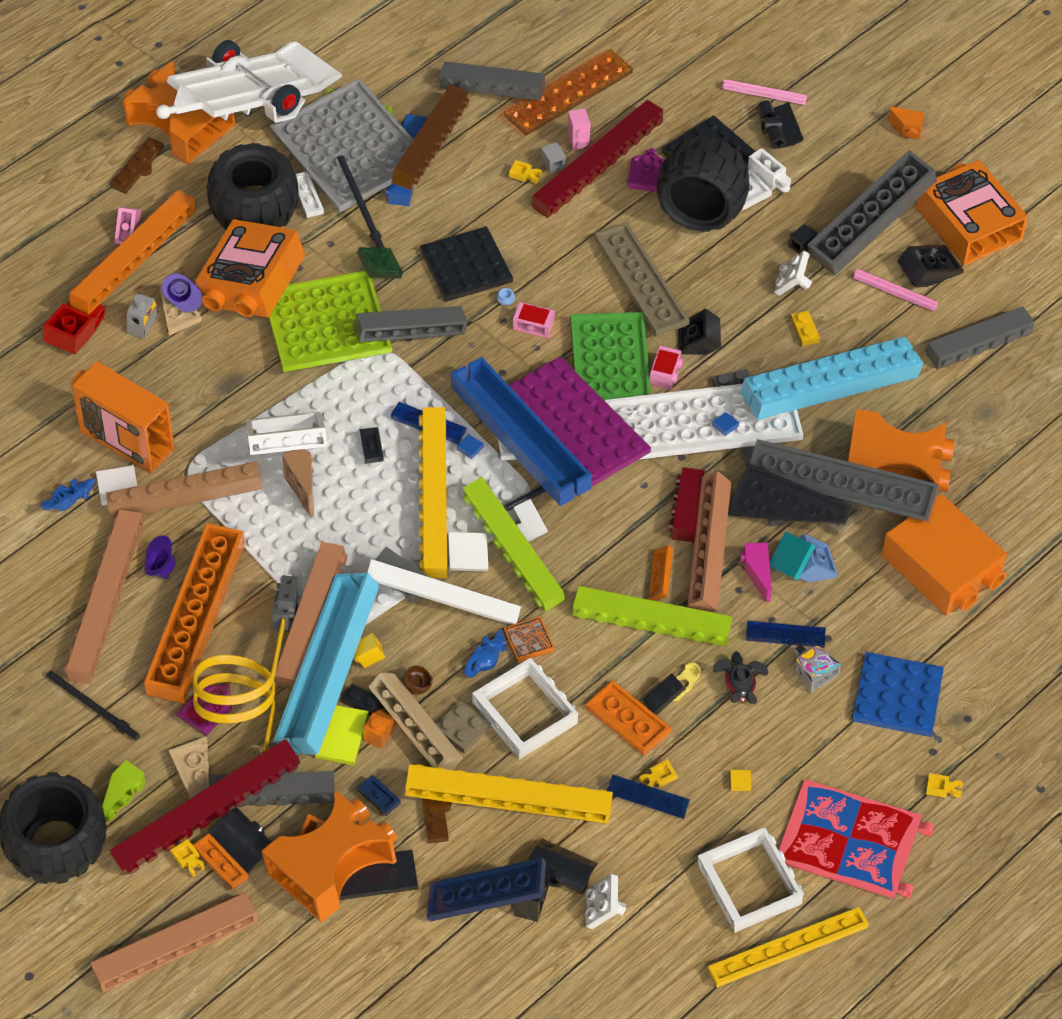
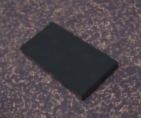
M413 850L395 852L397 862L394 864H373L355 872L344 884L340 900L418 890Z

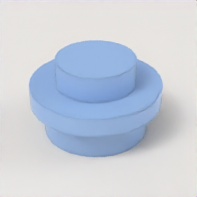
M503 288L497 294V301L502 305H510L515 301V294L511 289Z

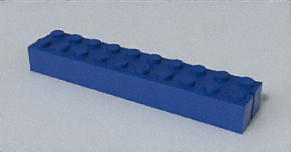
M483 357L468 364L469 380H467L466 366L451 373L452 389L559 506L573 500L574 495L578 497L591 489L592 474Z

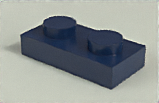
M373 775L357 787L358 792L385 816L401 804V800Z

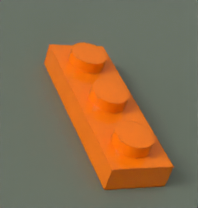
M669 545L653 552L649 600L658 601L668 596L673 548Z
M207 834L193 845L199 856L232 891L249 878L245 870L210 834Z

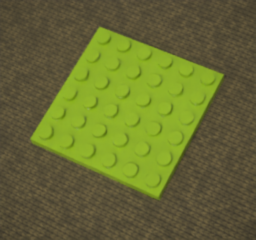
M369 270L288 284L269 316L283 372L392 352L390 340L359 342L354 329L357 313L381 312Z

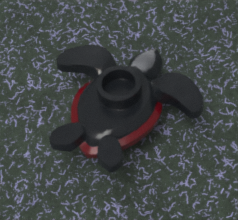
M735 651L731 655V662L728 659H721L713 665L715 673L726 671L725 682L732 693V703L745 700L751 704L757 703V698L753 694L756 686V679L753 673L767 676L768 669L764 664L759 661H752L745 666L743 664V657L738 651Z

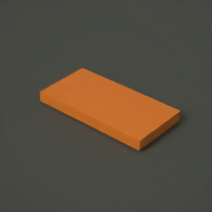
M614 680L609 682L585 704V708L643 756L671 732V727Z

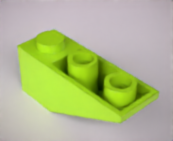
M127 760L112 773L102 806L106 823L109 820H113L117 816L118 811L123 806H127L132 797L145 787L146 779L144 772Z

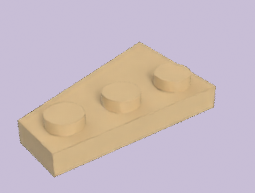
M162 286L159 287L169 336L202 321L197 310L184 312L178 309L163 295Z
M207 736L169 750V755L189 799L210 787Z

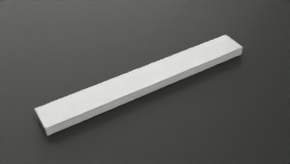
M371 559L367 571L379 584L509 625L517 623L521 606Z

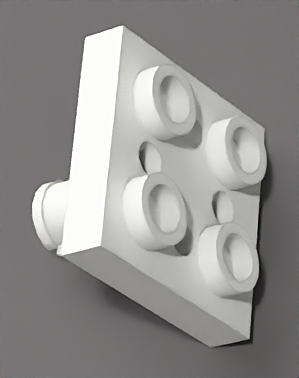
M803 251L798 255H794L791 260L784 262L780 266V273L775 281V294L780 296L797 284L804 290L810 287L812 280L804 276L810 254Z
M610 874L586 889V927L594 929L616 914H624L626 904L618 901V876Z

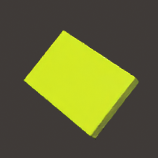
M336 705L319 754H315V759L355 766L363 737V728L367 723L369 711Z

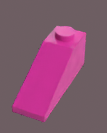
M744 543V551H740V562H744L745 572L764 600L770 602L772 589L768 543Z

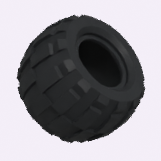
M696 136L681 142L670 151L659 170L657 194L662 210L675 223L690 230L710 232L713 229L719 230L724 228L725 225L729 224L740 213L749 193V169L747 163L742 159L743 156L738 150L732 148L730 144L723 140L714 139V137L705 136L699 138ZM696 178H700V179L706 180V181L712 183L713 185H708V184L702 183V182H700L699 180H697Z
M260 143L240 144L220 154V158L214 161L209 172L206 187L209 207L214 217L225 230H227L233 219L276 227L286 226L293 216L299 197L297 176L283 153L277 152L276 148L269 145H260ZM248 185L265 186L261 189L253 191L240 189L241 187Z
M47 772V775L39 777L34 775L27 778L24 784L17 785L9 794V799L3 803L0 812L1 848L13 867L27 878L32 877L35 881L44 884L55 881L58 884L68 882V879L75 876L79 878L86 873L89 865L95 864L102 852V843H105L107 830L103 807L100 805L99 799L94 792L71 775L60 776L58 772ZM51 821H64L76 829L72 836L59 843L39 844L32 841L36 830L43 824Z

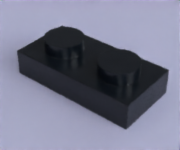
M378 427L359 429L365 464L384 461Z
M671 673L642 700L655 715H658L686 688Z
M354 684L350 685L341 698L343 704L354 709L369 711V716L382 708L384 709L382 703L373 693Z

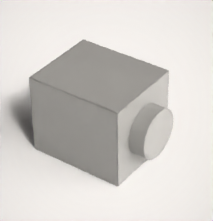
M557 142L541 147V161L550 174L566 168V156Z

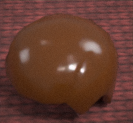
M415 665L406 669L403 675V684L410 693L420 695L426 693L431 688L433 677L423 666Z

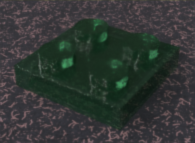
M359 247L357 254L369 278L401 279L403 272L391 248Z

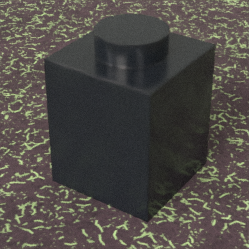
M803 224L790 234L788 247L798 254L803 251L808 252L807 244L818 233L806 224Z

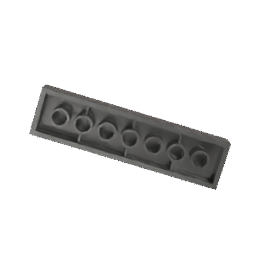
M909 150L807 244L810 256L836 276L937 182L935 170Z

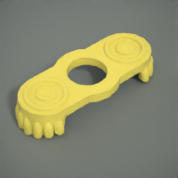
M693 662L691 664L688 663V665L686 664L685 670L676 677L678 680H686L689 685L673 701H679L686 692L692 689L693 684L701 673V668L698 664Z

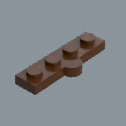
M148 137L110 183L111 188L127 194L141 176L150 175L152 173L151 163L164 149V143Z
M422 798L428 844L448 842L449 837L445 813L452 808V802Z

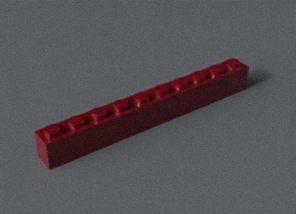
M647 99L532 196V208L546 218L556 214L564 204H568L576 194L581 193L583 188L588 184L590 185L596 177L602 175L609 166L614 165L622 155H626L629 149L636 146L645 136H648L654 128L660 126L663 122V109Z
M284 739L110 849L111 856L124 875L135 873L139 870L140 865L145 862L150 863L158 857L157 854L162 851L167 852L171 850L179 840L182 839L184 841L193 835L192 832L198 828H206L211 823V820L216 817H223L231 807L242 805L247 797L259 794L263 791V787L269 783L271 785L275 784L281 779L280 776L283 774L294 772L300 764L299 757L287 739Z

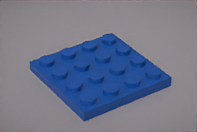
M865 652L852 722L932 737L944 667Z

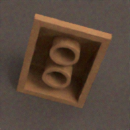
M305 449L291 450L282 454L284 478L310 518L314 517L313 457Z

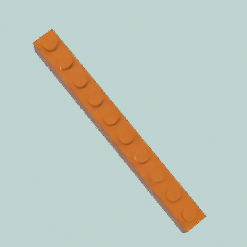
M179 190L170 195L163 205H160L152 215L148 216L142 225H139L130 236L126 237L120 246H117L109 256L104 258L98 267H95L87 277L82 279L77 287L70 291V306L90 314L196 212L195 198Z

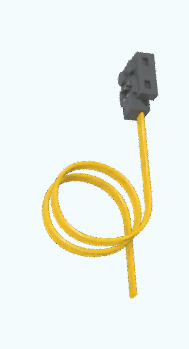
M282 575L281 583H277V593L275 594L272 612V629L279 631L271 673L254 660L236 655H217L200 662L193 674L194 709L198 715L208 721L216 723L247 721L259 716L271 705L263 753L268 750L275 714L274 678L283 632H290L298 609V576ZM219 664L244 666L260 673L267 679L262 684L245 675L219 673L210 675L197 684L198 676L203 670ZM220 682L239 683L254 688L250 692L231 696L214 695L203 689L211 684ZM263 694L267 697L259 706L235 714H218L207 711L197 701V698L200 697L202 700L212 704L235 705L252 701Z

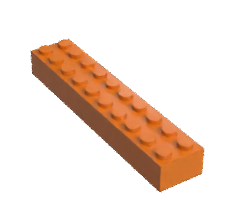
M206 523L144 682L146 695L185 704L193 683L194 670L201 662L244 549V531Z

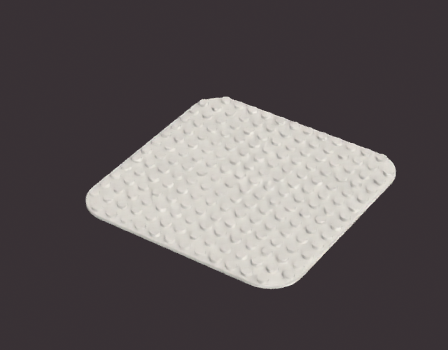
M393 353L345 361L254 418L321 411L326 430L327 446L305 449L313 457L314 517L310 518L284 478L282 454L289 451L250 455L246 424L200 452L190 463L187 475L257 461L263 486L262 490L201 503L223 527L244 531V549L276 583H281L282 575L298 576V606L321 541L344 546L345 554L348 555L346 565L342 566L341 571L342 573H351L352 576L353 573H367L371 559L376 560L386 546L420 570V559H423V554H420V543H423V538H420L419 526H423V522L419 520V510H423V505H419V494H423V489H419V478H423V473H419V462H423V458H419V446H423V442H419V430H423V426H419V415H423V407H445L447 535L448 532L486 533L481 519L477 520L472 512L474 509L471 505L467 506L462 498L464 496L463 487L478 478H484L503 507L505 504L530 492V487L526 480L507 461H501L500 454L404 360ZM317 422L313 423V427H318ZM378 427L384 461L365 464L359 429ZM468 434L484 443V447L473 459L457 450V445ZM316 437L317 443L322 442L321 437ZM253 444V449H259V444ZM514 509L508 511L515 524L518 523L520 520ZM487 534L488 543L489 541L494 539L491 534ZM447 537V570H448V569H449V559H448V537ZM377 583L379 589L366 624L405 599L404 594L393 590L389 586Z

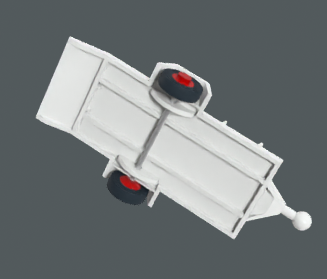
M225 40L214 50L212 60L206 58L207 68L168 76L167 83L178 91L176 99L171 107L160 105L156 110V114L159 118L166 119L172 113L179 114L203 109L213 118L220 116L227 120L230 113L242 111L249 115L251 108L264 106L267 117L275 123L294 119L305 102L302 96L322 91L341 78L342 74L297 41L288 43L275 53L248 58L240 52V47L235 42Z

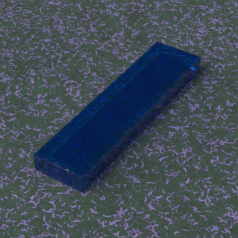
M398 402L390 418L418 430H423V426H419V415H423V410ZM446 420V440L458 445L466 433V427Z
M747 620L746 641L810 647L819 646L824 648L826 628Z
M612 774L607 792H613L612 796L685 819L690 799Z

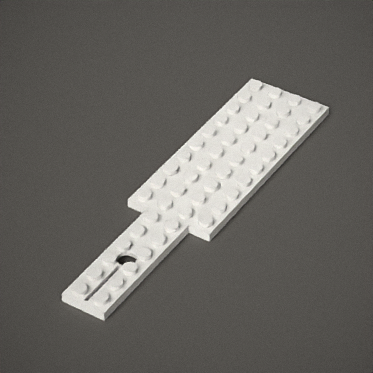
M743 384L605 400L651 447V453L640 459L755 446L757 439L771 443L803 440V431L797 410L757 420L750 409V405H747L740 393ZM725 412L739 422V427L726 436L712 426V421ZM497 438L501 461L516 459Z

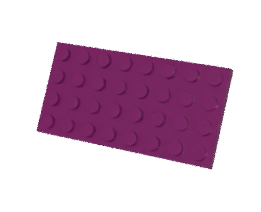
M561 356L509 385L592 474L591 487L651 453V447Z

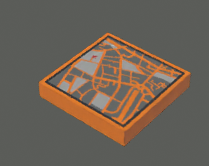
M541 617L504 627V634L517 663L554 651V645Z

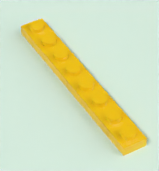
M857 907L709 965L708 972L716 987H719L868 928L869 923L860 907Z

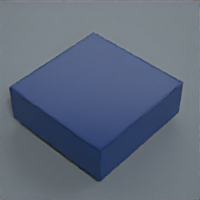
M725 412L712 421V426L726 436L739 427V422Z
M468 434L457 445V450L473 459L484 447V443Z

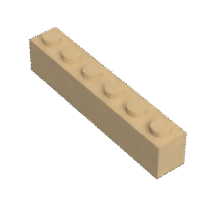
M379 673L369 686V689L433 768L442 767L447 770H454L463 757L394 673Z

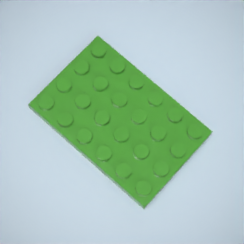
M643 313L571 314L573 360L576 373L604 401L651 395Z

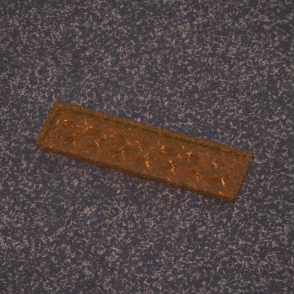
M610 49L546 86L541 100L524 99L505 110L504 116L527 136L633 73V68Z

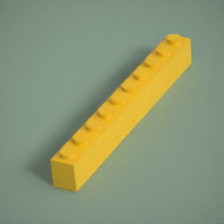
M423 407V415H419V426H423V430H419V442H423V446H419V458H423V462H419V473H423V478H419V489H423V494H419V505H423V510H419V520L423 522V526H419L420 538H423V543H420V554H423V559H420V571H424L430 578H447L445 407Z
M409 764L405 796L606 824L609 823L613 792H607L603 789L593 790L585 787L566 786L564 784H549L543 781L534 782L522 778H506L501 775L491 776L483 773H469L463 770H447L442 767H425L420 764Z

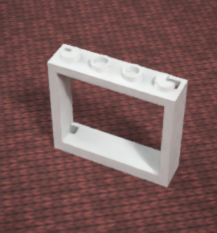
M321 411L246 420L250 455L327 446L326 430ZM317 422L318 427H313V423ZM316 437H321L322 442L317 443ZM253 444H259V449L254 450Z
M529 658L472 693V704L491 723V727L519 760L578 724L579 713L575 710V706L567 701L564 692L559 691L555 687L552 678L547 677L543 673L542 667L537 665L532 658ZM530 676L562 713L564 718L523 743L488 700Z
M765 827L698 855V867L734 933L802 904L804 895L801 889L802 886L795 882L792 868L790 866L787 867L785 864L783 852L776 848L774 836H771ZM762 844L790 896L740 917L713 865Z

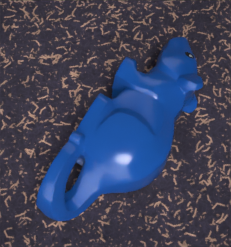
M73 479L69 487L65 488L64 485H61L53 492L51 500H44L40 503L41 508L44 510H68L78 499L82 497L88 499V493L92 490L95 479L82 481L79 485H76L77 480Z
M502 630L497 631L492 640H489L488 636L484 637L482 646L479 645L465 667L464 674L466 677L472 678L479 671H488L496 666L499 653L506 650V641Z

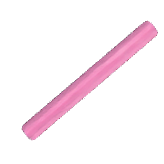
M728 79L723 81L722 88L724 90L805 105L807 101V95Z
M857 269L854 273V279L928 310L935 311L938 306V302L863 270Z

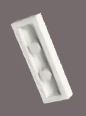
M308 173L296 174L299 188L298 198L306 218L324 214V209Z

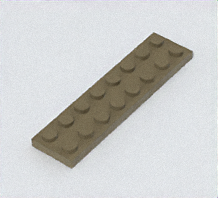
M627 222L595 233V240L656 336L689 325V318Z

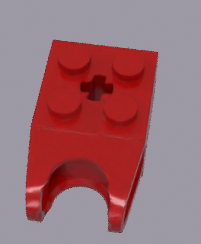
M70 301L62 304L43 325V341L76 355L96 332L105 316L106 307L99 304L90 314H86L71 307Z

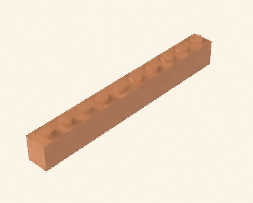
M119 509L118 515L113 519V530L108 534L107 548L104 547L102 563H99L97 566V578L92 581V593L87 596L86 611H83L81 614V626L76 629L75 644H72L70 647V659L65 662L64 672H67V677L70 681L92 684L144 525L142 513Z

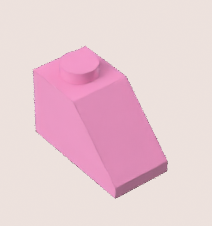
M126 206L119 207L114 243L122 244L126 237L136 230L140 225L142 209Z

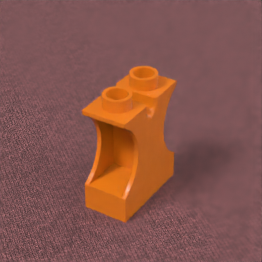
M171 61L161 70L156 69L149 75L147 79L148 87L141 85L138 89L129 90L123 98V106L128 126L145 124L160 128L170 137L172 155L188 165L235 125L234 113H230L227 120L220 116L213 118L203 109L179 114L172 113L166 119L159 118L156 114L157 108L160 105L173 106L178 92L167 83L168 76L175 75L174 62Z
M856 409L848 462L939 484L938 491L947 492L951 470L941 468L942 461L951 462L955 440L945 438L947 423L944 422L930 431L911 433L894 428L881 417L879 412Z
M338 791L334 793L333 811L323 825L301 836H279L261 851L267 874L321 923L340 908L341 890L350 876L369 865L379 863L394 864L397 862L393 843L397 841V836L393 829L384 821L376 825L372 820L368 819L370 813L359 799L353 798L349 802Z

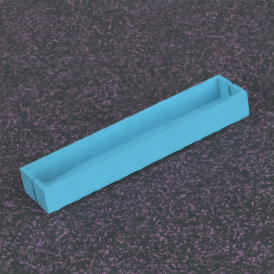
M902 337L747 377L744 379L740 393L747 405H750V409L756 419L760 420L918 378L923 361L916 351H913V347L908 339Z
M351 573L335 574L273 740L275 744H278L287 739L296 754H319L379 589V585L369 573H353V576Z

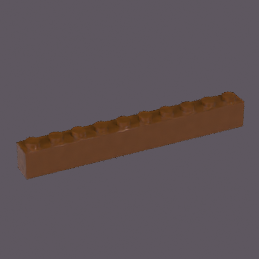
M451 84L449 85L396 165L391 183L412 190L415 184H419L421 176H424L427 167H430L432 158L435 159L438 150L443 145V141L446 142L448 134H451L454 125L458 123L459 117H462L464 110L467 109L470 99H468L469 91Z

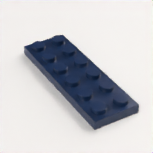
M542 857L430 882L426 917L431 922L542 898L546 861Z

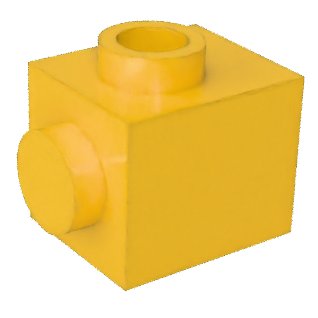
M371 633L360 639L353 658L356 663L360 662L364 668H367L386 657L382 644Z

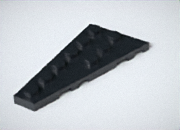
M749 463L730 502L728 516L845 525L853 507Z

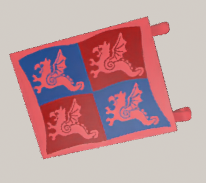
M805 779L779 850L783 852L784 862L787 866L892 899L895 898L896 892L906 898H910L913 886L908 883H900L917 831L925 836H931L934 825L930 822H921L922 815Z

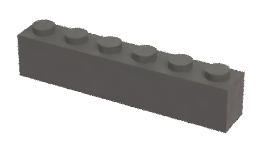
M444 61L439 74L440 88L446 89L451 84L470 92L541 100L545 89L544 73Z
M462 306L357 313L354 329L359 342L464 335L468 321Z
M1024 306L928 342L926 354L937 370L949 367L958 361H964L971 356L980 355L984 351L995 349L1002 344L1011 343L1015 339L1030 335L1035 321Z
M334 771L285 773L280 776L281 779L275 784L271 785L269 783L263 787V791L259 794L247 797L246 801L239 807L247 805L266 806L278 804L285 806L288 804L334 803ZM212 774L210 786L229 774Z

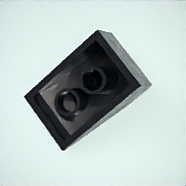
M946 245L908 246L897 260L901 269L915 287H929L964 272Z

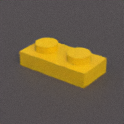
M809 311L791 314V321L801 345L806 346L819 343L820 337Z

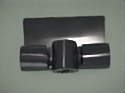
M767 100L757 105V111L761 118L762 132L767 133L771 146L774 149L786 148L803 141V135L789 102L774 108L772 103Z
M237 807L231 809L208 831V834L226 850L246 873H249L263 859L261 851L272 843L265 835L259 823L251 821Z
M541 839L528 859L533 860L543 857L546 865L550 866L549 885L561 887L563 884L566 888L582 895L587 888L592 872L598 865L595 861L545 839Z

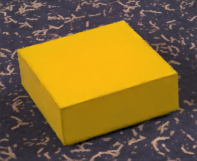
M730 770L731 791H751V770Z

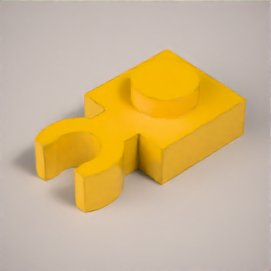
M515 160L509 171V177L523 182L530 179L531 182L538 183L539 177H542V170L532 169V165Z
M668 759L651 767L652 774H643L639 777L641 783L649 781L644 786L645 791L652 790L657 783L661 788L678 779Z
M929 773L926 794L946 798L947 793H950L953 797L960 798L962 791H958L955 788H962L963 782L960 780L949 782V776Z
M188 839L170 850L171 855L182 869L188 866L189 874L192 877L196 876L193 870L195 867H199L202 871L205 870L203 862L198 860L200 858L199 853Z

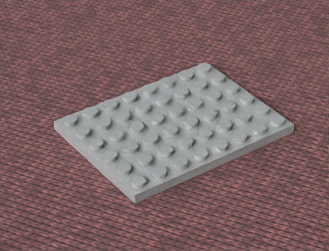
M359 78L303 107L294 119L270 125L272 133L305 172L308 173L310 178L339 212L357 204L337 157L344 155L364 200L393 184L391 181L394 169L414 140Z

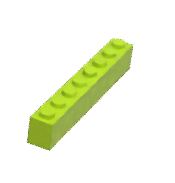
M480 477L463 487L464 496L462 498L467 506H472L475 518L477 520L481 519L485 532L493 536L494 539L492 541L497 549H502L504 552L502 555L508 564L512 563L515 575L523 579V585L527 592L533 593L536 605L538 607L542 606L546 612L565 600L564 591L484 478Z
M578 586L573 604V616L582 619L588 618L602 623L607 622L618 626L636 628L637 630H647L657 634L692 639L696 642L712 643L716 646H727L732 624V616Z

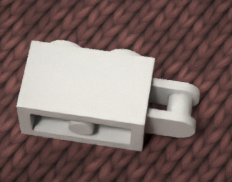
M762 148L749 156L748 169H752L771 190L778 188L782 192L790 191L791 178L786 175L785 166Z

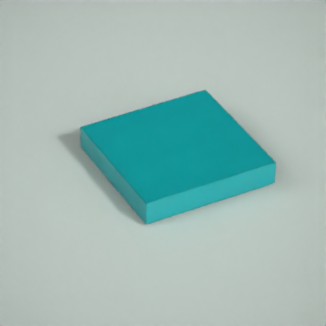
M785 531L769 565L799 580L815 545Z

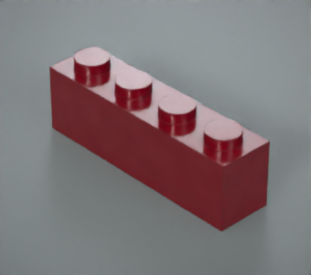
M682 467L681 474H677L676 485L679 486V490L675 489L674 501H677V505L672 506L671 516H675L674 521L670 520L669 532H672V540L695 543L701 483L705 470Z

